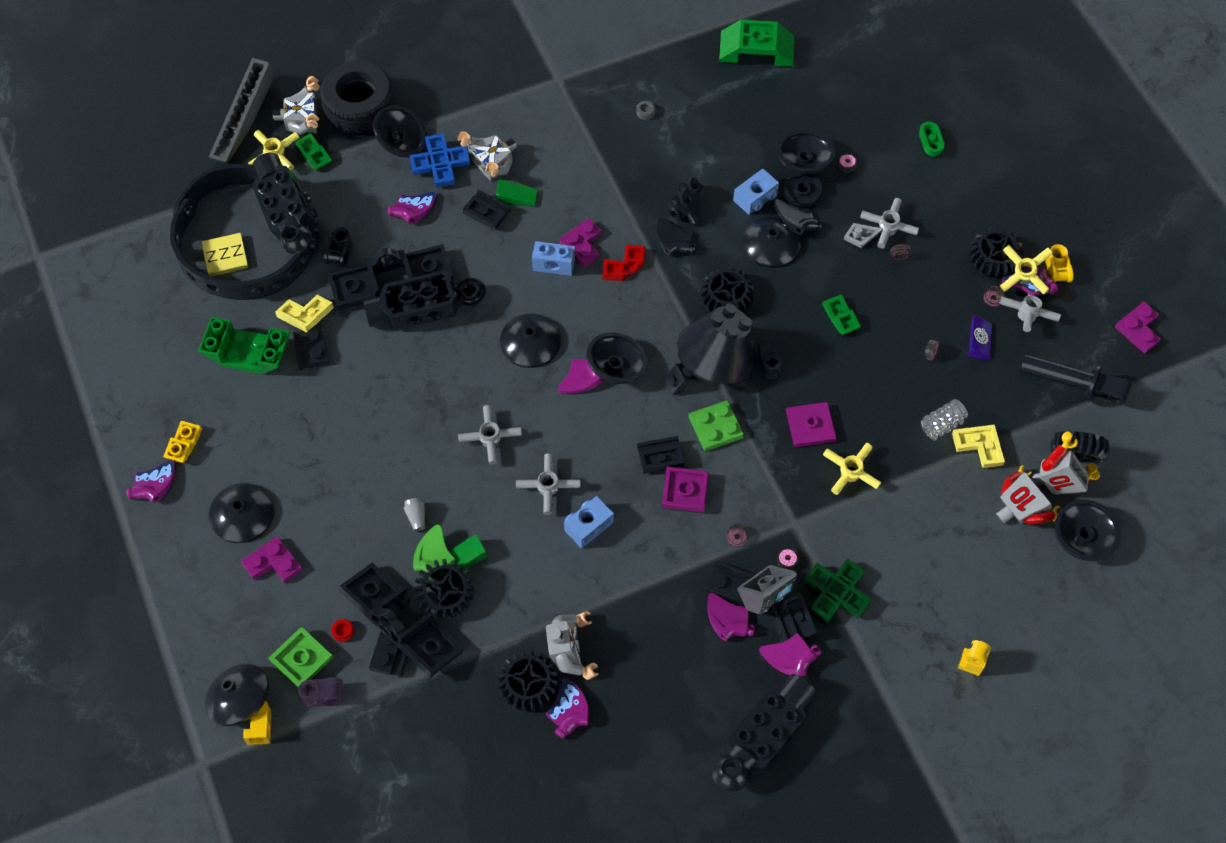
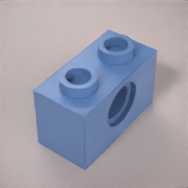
M761 169L734 190L733 201L750 215L754 211H759L767 201H771L777 196L779 182L764 169Z
M535 241L532 254L533 271L572 276L575 262V246Z
M596 496L592 500L585 501L581 509L576 513L573 512L566 517L564 531L582 549L614 523V513ZM587 518L593 520L590 523L583 522V520Z

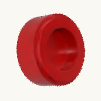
M347 619L337 620L331 627L333 638L338 642H348L354 636V627Z

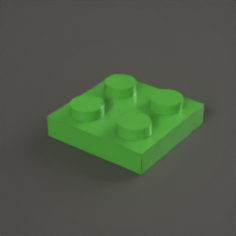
M727 400L689 413L690 422L704 452L743 438L744 434Z
M300 627L268 659L301 690L333 659V656L305 629Z

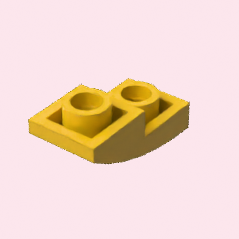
M181 421L175 437L170 438L163 457L184 464L194 449L203 428L199 425Z

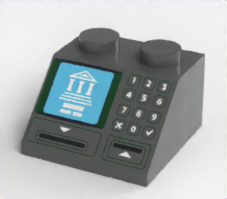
M769 565L739 586L737 590L747 611L762 614L768 611L771 605L783 600L785 595L792 591L797 574L792 570Z

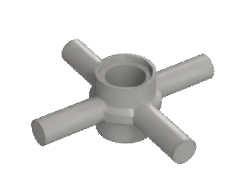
M899 198L894 199L891 209L885 211L882 216L866 211L861 213L860 218L878 223L879 228L882 229V234L877 244L879 248H885L888 237L894 235L897 230L913 235L918 233V227L900 222L898 210L902 201Z
M1029 294L1022 302L1006 297H1001L999 302L1001 305L1019 310L1018 317L1024 321L1023 330L1025 332L1031 331L1032 322L1038 316L1057 322L1061 316L1059 313L1042 309V301L1038 297Z
M486 405L483 407L484 423L481 425L479 432L458 434L459 442L480 440L487 447L489 464L494 465L497 463L496 446L499 444L500 439L503 437L521 436L522 433L521 427L500 429L493 422L491 406ZM488 433L494 434L493 436H486Z
M547 453L544 455V472L539 475L538 479L516 480V488H537L544 496L543 513L550 515L552 514V496L557 493L559 488H580V480H559L553 472V455ZM546 482H551V483H553V484L550 485V486H545V485H543V484L546 483Z

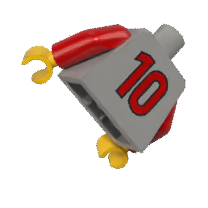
M1067 431L1062 435L1064 443L1058 445L1041 462L1040 473L1033 474L1032 479L1036 486L1046 485L1052 494H1076L1078 492H1086L1089 480H1097L1100 477V473L1094 463L1088 464L1084 468L1071 450L1067 451L1068 448L1077 446V439L1075 438L1074 443H1071L1072 434Z
M1020 466L1017 472L1005 479L1000 498L1006 507L997 512V516L1003 523H1006L1012 517H1015L1020 524L1025 523L1028 525L1049 521L1055 522L1058 515L1057 511L1061 507L1056 506L1053 510H1050L1052 509L1051 503L1029 478L1032 472L1025 473L1023 472L1025 466Z

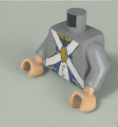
M314 76L309 77L306 81L307 86L297 94L284 99L283 109H273L274 121L284 120L286 130L296 132L298 135H303L306 132L317 133V121H319V118L317 117V102L313 90L318 91L320 88L319 84H317L318 79Z
M460 132L457 140L461 141L462 147L468 146L470 160L490 181H493L498 175L508 174L512 165L511 151L517 148L512 138L502 142L496 135L486 138H474L467 132Z
M586 611L578 615L556 616L552 624L546 626L548 650L551 659L559 671L579 676L582 674L586 680L594 678L598 673L593 672V670L598 666L595 663H591L583 667L581 664L577 627L575 626L577 624L579 627H584L591 624L592 622H587L585 616L590 615V612Z

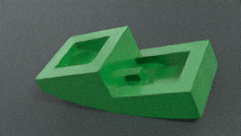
M311 133L295 142L298 151L315 171L332 162L322 145L319 146Z
M842 294L822 303L829 318L841 335L861 327L853 310H849Z

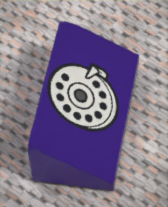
M973 316L971 321L969 357L989 360L992 323L978 316Z

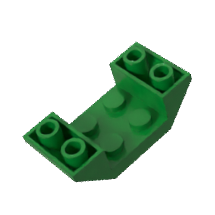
M739 20L721 31L719 62L738 63V53L775 55L774 65L793 67L794 35L778 22Z
M211 317L198 352L225 368L265 374L278 368L290 336V331L270 328L268 334L265 335L234 329L231 320Z

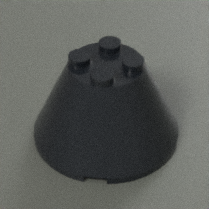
M726 304L687 325L677 339L678 357L681 363L691 374L709 384L714 385L716 382L724 383L725 386H733L744 382L750 377L756 365L751 329L752 320L733 304Z

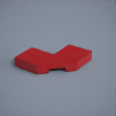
M626 245L624 261L604 260L602 280L624 281L644 267L645 246Z

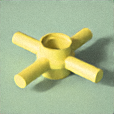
M257 130L254 136L263 144V152L277 154L282 165L287 166L290 171L293 170L294 165L284 156V148L299 139L298 134L294 132L280 142L277 138L268 139L260 130ZM254 158L253 160H251L250 162H248V164L253 165V161H254L256 158Z
M1010 245L1004 248L1003 251L1016 264L1015 274L1000 285L1001 289L1005 292L1019 280L1031 281L1043 295L1047 293L1049 288L1036 274L1037 266L1051 256L1052 251L1046 248L1032 260L1030 258L1021 259ZM1027 266L1032 271L1030 273H1024L1022 272L1021 268Z
M866 443L857 456H848L846 459L828 448L825 450L823 456L841 466L842 476L831 489L834 494L838 495L847 482H854L859 478L875 489L879 488L881 482L864 472L863 467L864 459L873 449L872 445ZM848 467H854L856 470L852 471Z

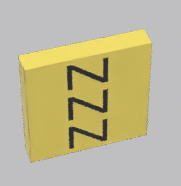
M241 233L202 241L209 276L212 277L249 268Z

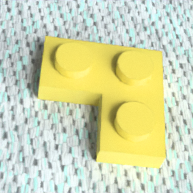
M316 295L304 307L291 300H287L275 312L278 318L307 333L334 307L331 301Z
M995 425L953 430L952 436L957 452L978 450L982 468L1004 465L1005 461Z

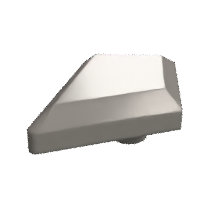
M853 223L844 236V240L862 248L879 235L882 229Z

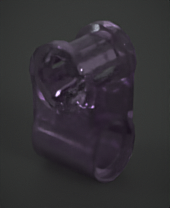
M336 677L304 680L298 687L301 702L307 707L341 705L343 703V680Z

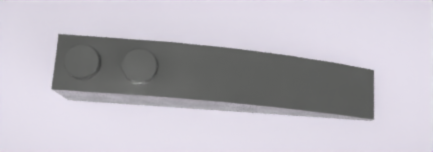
M255 58L251 59L209 158L228 163L253 124L275 76V71L269 62Z

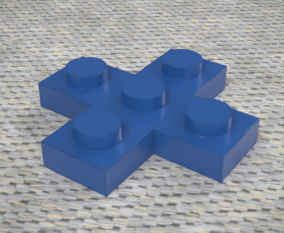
M444 133L425 136L428 152L409 155L413 175L432 172L436 187L455 184L452 168L470 165L467 147L459 146L447 149Z

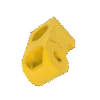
M973 640L969 649L964 648L958 668L980 676L991 650L990 645L982 641Z
M267 701L250 719V729H244L243 739L247 745L270 744L271 709Z

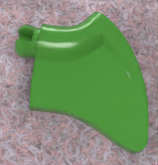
M439 524L432 527L418 544L413 559L415 572L424 570L428 573L425 566L430 564L434 568V560L439 562V566H442L443 559L447 560L448 566H450L452 560H456L446 547L443 530ZM443 572L436 573L430 579L441 581L445 575Z

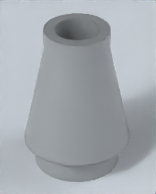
M412 498L405 501L403 509L413 527V531L424 530L426 528L424 502H422L421 498Z

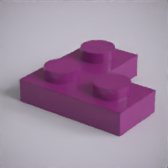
M588 218L559 239V244L575 246V260L586 268L599 258V252L589 243L601 235V229Z
M1142 302L1115 325V328L1144 354L1161 340L1147 327L1157 319L1159 314L1146 302Z
M277 536L241 560L242 565L253 580L273 568L281 580L286 583L303 571Z

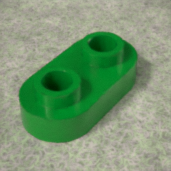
M924 122L919 130L924 151L929 156H939L944 149V141L939 127L933 122Z

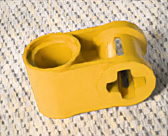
M1056 244L1050 249L1052 255L1045 260L1049 272L1048 277L1054 282L1066 281L1070 283L1073 280V269L1070 264L1067 248Z

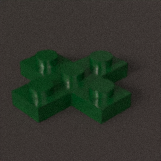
M849 559L844 562L836 574L816 563L804 579L806 584L821 593L810 607V611L827 623L840 607L859 619L872 601L871 598L855 588L864 576L865 570Z

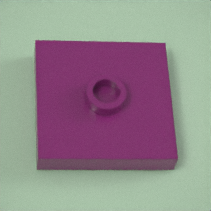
M827 402L786 408L794 448L836 441Z
M667 467L662 508L704 513L709 471Z

